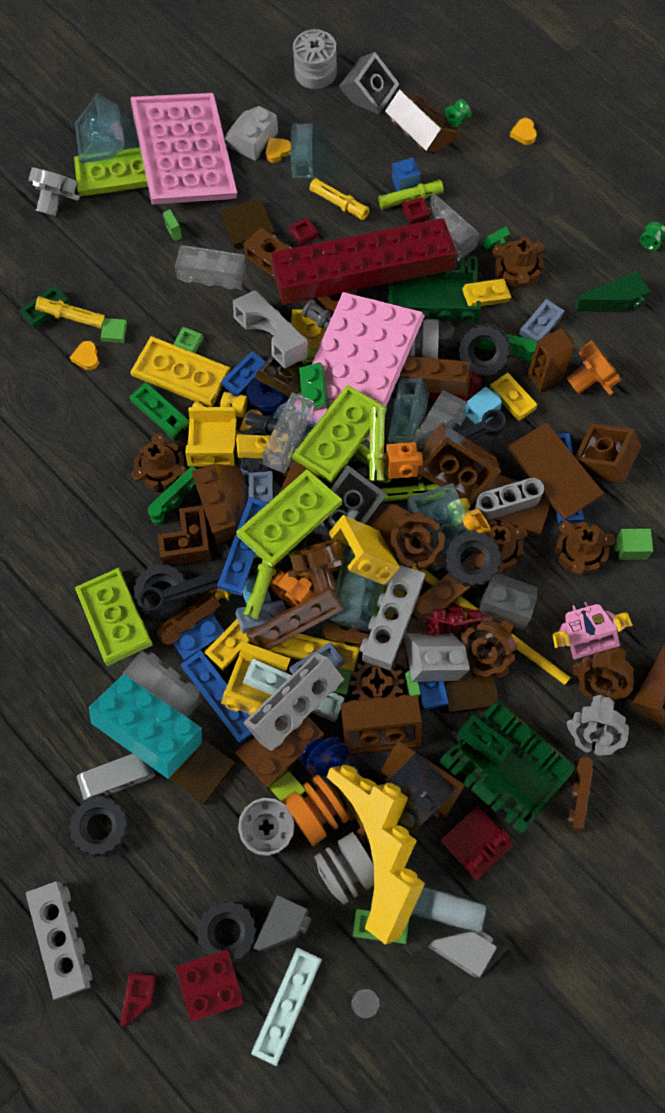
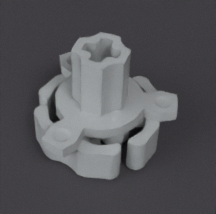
M31 168L29 181L33 182L32 185L36 189L41 190L37 211L56 216L61 196L79 201L80 196L74 194L77 181L50 171Z
M602 695L593 697L590 707H584L582 713H574L573 719L567 721V727L575 739L576 746L584 752H590L592 742L595 741L594 752L596 755H610L617 749L623 748L628 741L629 726L625 724L626 718L614 710V701L610 697Z

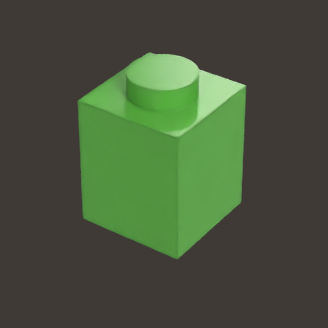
M621 529L618 536L615 537L614 551L618 552L619 560H647L653 552L651 529Z

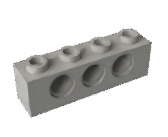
M399 565L400 568L386 583V585H389L386 594L382 592L377 603V607H380L378 615H373L369 623L368 629H371L369 638L364 637L360 647V652H363V661L390 671L425 579V573ZM397 590H402L407 595L403 598H398L393 593ZM389 612H394L398 615V618L396 620H388L385 615ZM384 634L390 640L387 643H380L376 638Z
M315 653L244 722V725L261 745L272 751L280 746L284 738L292 730L298 728L302 721L312 711L316 710L329 694L338 688V685L344 678L329 658Z
M56 881L26 892L53 1000L62 999L91 988L89 981H92V973L89 965L84 964L82 954H85V948L82 939L77 938L75 928L78 927L75 913L70 912L68 902L71 901L67 886H63V883ZM56 905L59 908V915L55 920H50L49 910ZM63 931L66 935V942L61 947H58L55 938L59 932ZM71 958L73 969L70 973L66 974L63 971L62 965L65 959Z

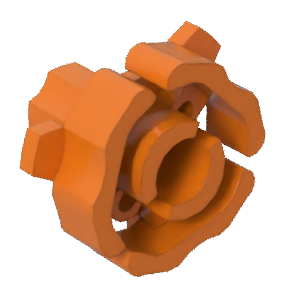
M591 340L579 352L584 365L568 376L567 379L579 394L598 380L607 393L611 395L613 393L611 388L620 382L621 378L604 353Z
M280 568L275 569L277 570L276 575L270 582L272 591L281 600H285L286 604L291 608L315 595L312 589L313 584L310 573H301L288 577V574Z

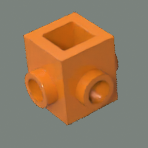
M415 442L386 445L385 463L389 479L418 476V468L422 466L423 460L422 453L417 452Z

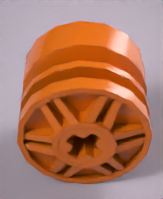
M319 775L312 778L318 788L316 791H314L309 783L304 784L308 797L304 799L298 792L294 791L282 800V803L285 804L292 814L293 820L312 846H315L327 837L323 827L324 823L327 822L334 830L339 828L333 818L335 815L343 824L349 821L343 802L331 785L323 781Z

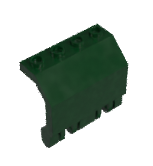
M460 257L458 261L459 270L389 283L388 304L420 311L424 314V319L440 320L442 322L463 321L467 323L479 321L481 301H476V306H468L462 290L465 284L477 283V257H467V274H465V257Z
M497 699L480 720L514 745L500 766L495 765L464 740H461L456 746L454 745L439 762L447 769L454 765L455 767L451 770V773L454 775L460 772L466 775L467 778L464 784L469 787L472 783H475L471 790L488 806L494 800L496 803L492 806V809L496 812L503 808L508 813L505 821L510 824L515 819L516 822L512 827L522 834L577 767Z

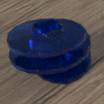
M255 377L249 382L247 395L249 403L254 409L271 415L284 410L288 403L287 395L255 379Z
M330 737L325 740L315 739L305 746L301 754V763L313 777L316 775L320 777L327 776L330 768L342 766L347 759L349 749L338 737Z

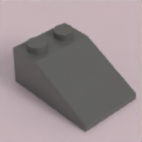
M346 464L328 487L342 499V504L313 531L322 534L327 541L333 540L329 535V531L343 515L365 524L387 494ZM341 543L343 551H345L348 546Z

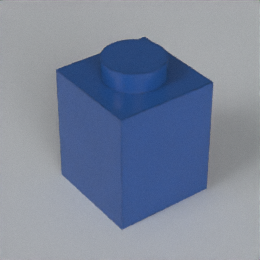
M413 158L393 163L392 181L397 191L416 187L420 183V172Z

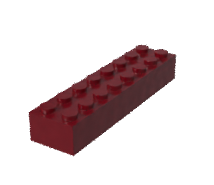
M441 218L271 252V261L282 305L451 271L455 267L457 252L445 219Z

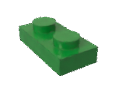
M318 362L299 368L303 410L310 413L328 408L324 365Z

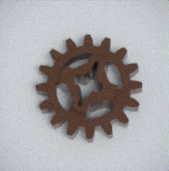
M365 662L366 665L364 666L358 663L357 668L359 672L351 673L352 677L356 678V681H351L350 686L357 688L352 692V695H359L358 701L382 698L384 691L393 688L392 692L385 699L395 698L396 694L403 693V690L398 688V686L404 684V680L398 679L402 674V670H394L396 667L395 662L391 671L387 670L392 677H387L381 672V667ZM372 668V673L368 677L362 678L363 674ZM376 673H378L380 682H384V684H380L379 694L376 693L374 684H370L374 682ZM362 689H368L373 694V699L366 696Z

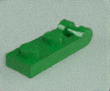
M506 334L509 337V343H511L510 355L521 357L525 363H531L537 343L534 340ZM480 339L475 344V347L481 350L496 351L494 342L489 339Z
M146 382L129 397L130 401L165 431L172 440L179 436L178 433L182 429L186 430L189 427L187 418ZM172 419L177 421L173 426L169 424Z
M191 466L148 507V514L153 524H163L165 515L172 508H177L189 492H194L197 489L191 471L197 470L195 467Z

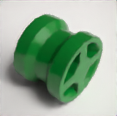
M459 99L455 102L454 106H449L445 109V115L449 123L457 127L461 124L462 120L465 121L471 117V110L464 100Z
M650 222L646 226L645 232L640 236L641 245L648 250L659 249L662 243L661 240L665 239V227L658 222Z

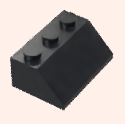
M417 752L387 782L398 786L401 789L400 792L408 797L397 825L407 829L409 835L418 829L455 791Z

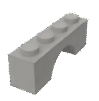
M254 290L233 300L234 318L246 330L261 329L274 335L271 339L272 356L284 368L307 358L308 341L306 337L301 335L290 322H287L280 312L268 303L265 297H262Z

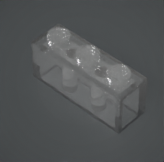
M180 245L175 264L178 280L202 283L207 286H223L227 289H241L247 268L245 255Z
M293 392L291 393L263 451V465L285 474L292 460V455L296 451L313 416L314 401Z
M141 651L122 674H125L188 718L202 701L198 695L200 690L190 682L184 684L180 681L179 678L181 676L171 667L167 670L160 665L162 661L153 653L147 655Z

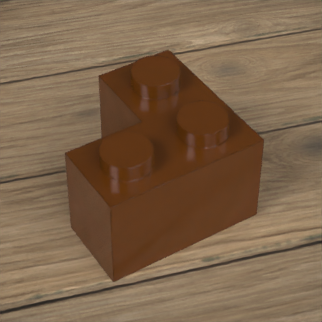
M203 505L179 509L182 531L158 534L160 557L163 564L173 566L212 560L207 518Z

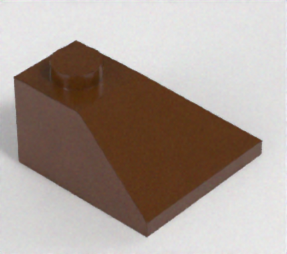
M380 503L365 525L379 530L390 549L392 530L398 529L397 525L400 519L412 516L413 514L397 505ZM405 525L402 529L398 530L396 536L397 543L401 533L405 529L412 527V525Z

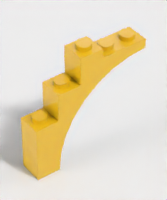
M349 765L332 767L328 772L327 778L342 790L354 806L364 825L371 846L374 863V895L365 929L384 944H388L401 938L425 885L423 881L417 878L415 872L405 868L417 841L409 835L407 829L397 825L408 797L401 793V789L394 784L386 783L376 786V783L362 778L357 774L356 769Z

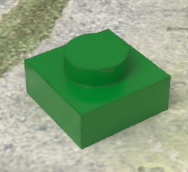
M505 226L489 235L482 243L485 250L487 251L496 245L503 246L510 232Z

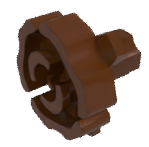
M521 237L515 242L509 241L503 246L496 245L492 252L497 257L494 267L495 275L502 277L503 267L501 263L503 261L506 272H504L502 279L505 280L507 286L512 288L531 286L538 281L539 274L542 272L544 262L541 253L545 250V246L540 241L533 244L529 241V238ZM536 265L537 270L533 274L528 275V273L531 272Z
M154 434L152 442L139 450L142 459L140 456L134 458L135 469L131 472V476L136 482L142 480L146 488L158 492L161 489L159 483L149 480L148 477L162 481L164 490H167L187 471L184 454L179 451L178 446L164 441L162 434ZM175 455L179 457V464H176Z
M414 513L412 516L400 519L397 525L398 529L395 528L391 532L390 551L395 560L402 566L412 568L413 564L417 563V569L423 570L432 564L439 567L445 559L441 554L445 536L443 533H438V546L434 549L433 536L423 526L431 528L435 534L440 526L431 518L424 517V514ZM405 525H412V527L405 529L401 533L397 543L396 536L398 530L402 529ZM412 543L419 547V549L412 547Z
M495 520L488 521L490 532L486 536L491 537L493 542L499 547L498 551L501 557L500 566L496 574H501L513 569L517 560L521 559L523 554L522 540L528 534L524 527L515 528L507 521H502L500 526H498ZM471 547L470 554L474 553L477 548ZM516 547V557L507 563H502L503 560L508 559L513 554Z
M565 520L558 527L561 535L557 541L555 552L560 554L558 563L567 571L577 575L595 574L599 566L605 565L610 552L609 547L615 545L616 541L613 534H605L597 525L588 527L586 522L571 524ZM565 541L566 551L574 561L569 560L564 552L561 553ZM602 554L600 562L589 566L585 565V563L596 560Z
M339 539L302 547L301 551L299 549L289 554L293 569L287 571L288 577L301 573H310L315 594L330 586L333 590L337 588L332 568L342 565L339 558L344 556V551Z
M507 619L501 624L484 620L480 624H473L462 634L461 643L465 646L469 666L477 660L482 662L473 668V672L476 675L488 677L496 673L498 677L509 674L508 667L515 660V655L512 652L517 646L511 634L514 625ZM475 630H481L476 636L474 635Z
M615 647L594 653L593 659L586 656L581 663L573 664V674L578 676L580 680L579 689L586 697H592L593 690L596 691V696L610 697L613 701L618 698L627 697L630 694L634 685V669L625 660L626 651Z

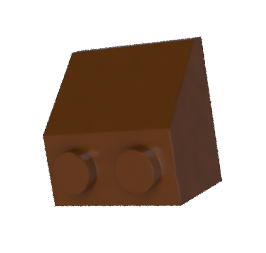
M591 423L575 458L584 469L600 479L624 483L638 455L641 444L635 429Z

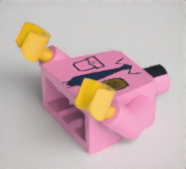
M579 601L573 605V611L565 615L566 622L561 625L559 632L553 634L555 648L566 645L570 646L573 659H577L620 646L617 630L620 632L626 626L631 627L633 625L628 613L614 615L609 611H604L598 604L587 606L586 602Z

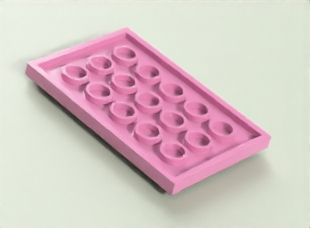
M213 93L131 97V106L152 204L236 199V186Z
M343 292L312 364L321 362L324 365L328 408L347 384L386 407L424 319V314L420 311ZM301 392L296 399L290 416L293 419L316 425L328 408L310 413L303 410ZM370 434L365 439L366 441L370 442Z

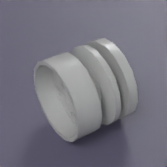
M313 29L298 35L293 44L294 71L297 81L302 86L310 89L327 87L334 81L337 72L336 42L328 32Z
M423 319L421 328L418 330L408 356L438 358V320Z
M262 798L253 801L245 807L239 818L238 830L240 838L248 850L257 855L270 856L279 853L288 845L293 836L294 821L292 814L285 804L276 799ZM263 821H268L269 825L274 826V829L269 831V835H264V832L259 830V826H263Z
M353 832L338 841L341 850L340 855L337 856L329 847L325 849L331 859L329 862L326 863L320 853L314 856L319 874L331 894L340 900L343 905L349 902L343 892L346 888L350 890L354 898L358 896L354 885L357 881L366 890L374 886V865Z

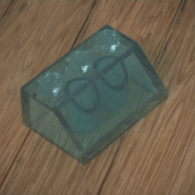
M97 93L75 123L79 161L81 163L111 159L117 152L123 149L125 144L119 106Z
M453 483L408 498L407 510L409 513L424 514V517H429L439 524L440 527L436 534L427 526H423V528L428 530L433 536L434 549L438 546V533L444 534V547L441 551L444 557L450 542L457 535H461L466 531L471 532L463 523L462 518L466 512ZM466 548L461 553L460 560H462L478 548ZM443 561L439 567L432 564L430 566L432 572L444 568L446 563Z
M344 548V556L340 558L342 565L339 566L338 580H336L337 588L335 589V593L343 603L344 609L331 616L330 620L344 627L371 633V629H368L369 623L373 615H378L380 607H377V603L381 593H385L387 585L350 572L348 565L355 558V554L352 548Z

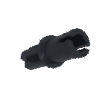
M249 412L245 417L246 425L261 429L266 434L270 432L288 438L290 434L286 433V431L291 432L292 429L291 424L275 420L270 415L266 417Z

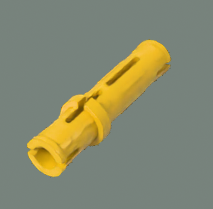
M317 178L311 182V192L341 207V210L345 213L350 212L361 220L367 217L369 207L355 201L353 196H346Z
M38 296L35 306L36 311L55 315V318L58 319L62 317L102 329L105 315L64 304L60 300L57 302Z

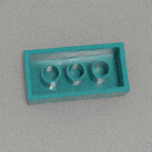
M125 674L89 706L91 724L167 779L202 744V728Z

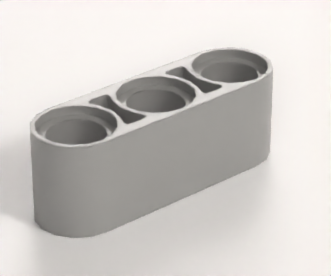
M529 478L483 492L477 499L475 509L479 508L485 519L491 520L534 507L541 500L544 485L538 479ZM527 490H533L537 495H530L527 493ZM504 497H512L514 502H507ZM483 503L490 504V505L492 506V508H491V509H485V508L482 507L481 504H483Z
M131 754L85 771L77 776L83 800L88 801L90 798L104 797L153 778L155 774L151 766L136 755Z

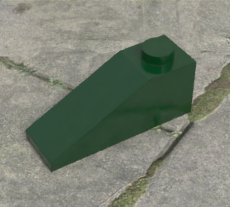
M635 271L578 296L575 310L577 312H627L632 309L637 310L646 304L650 290L639 273Z

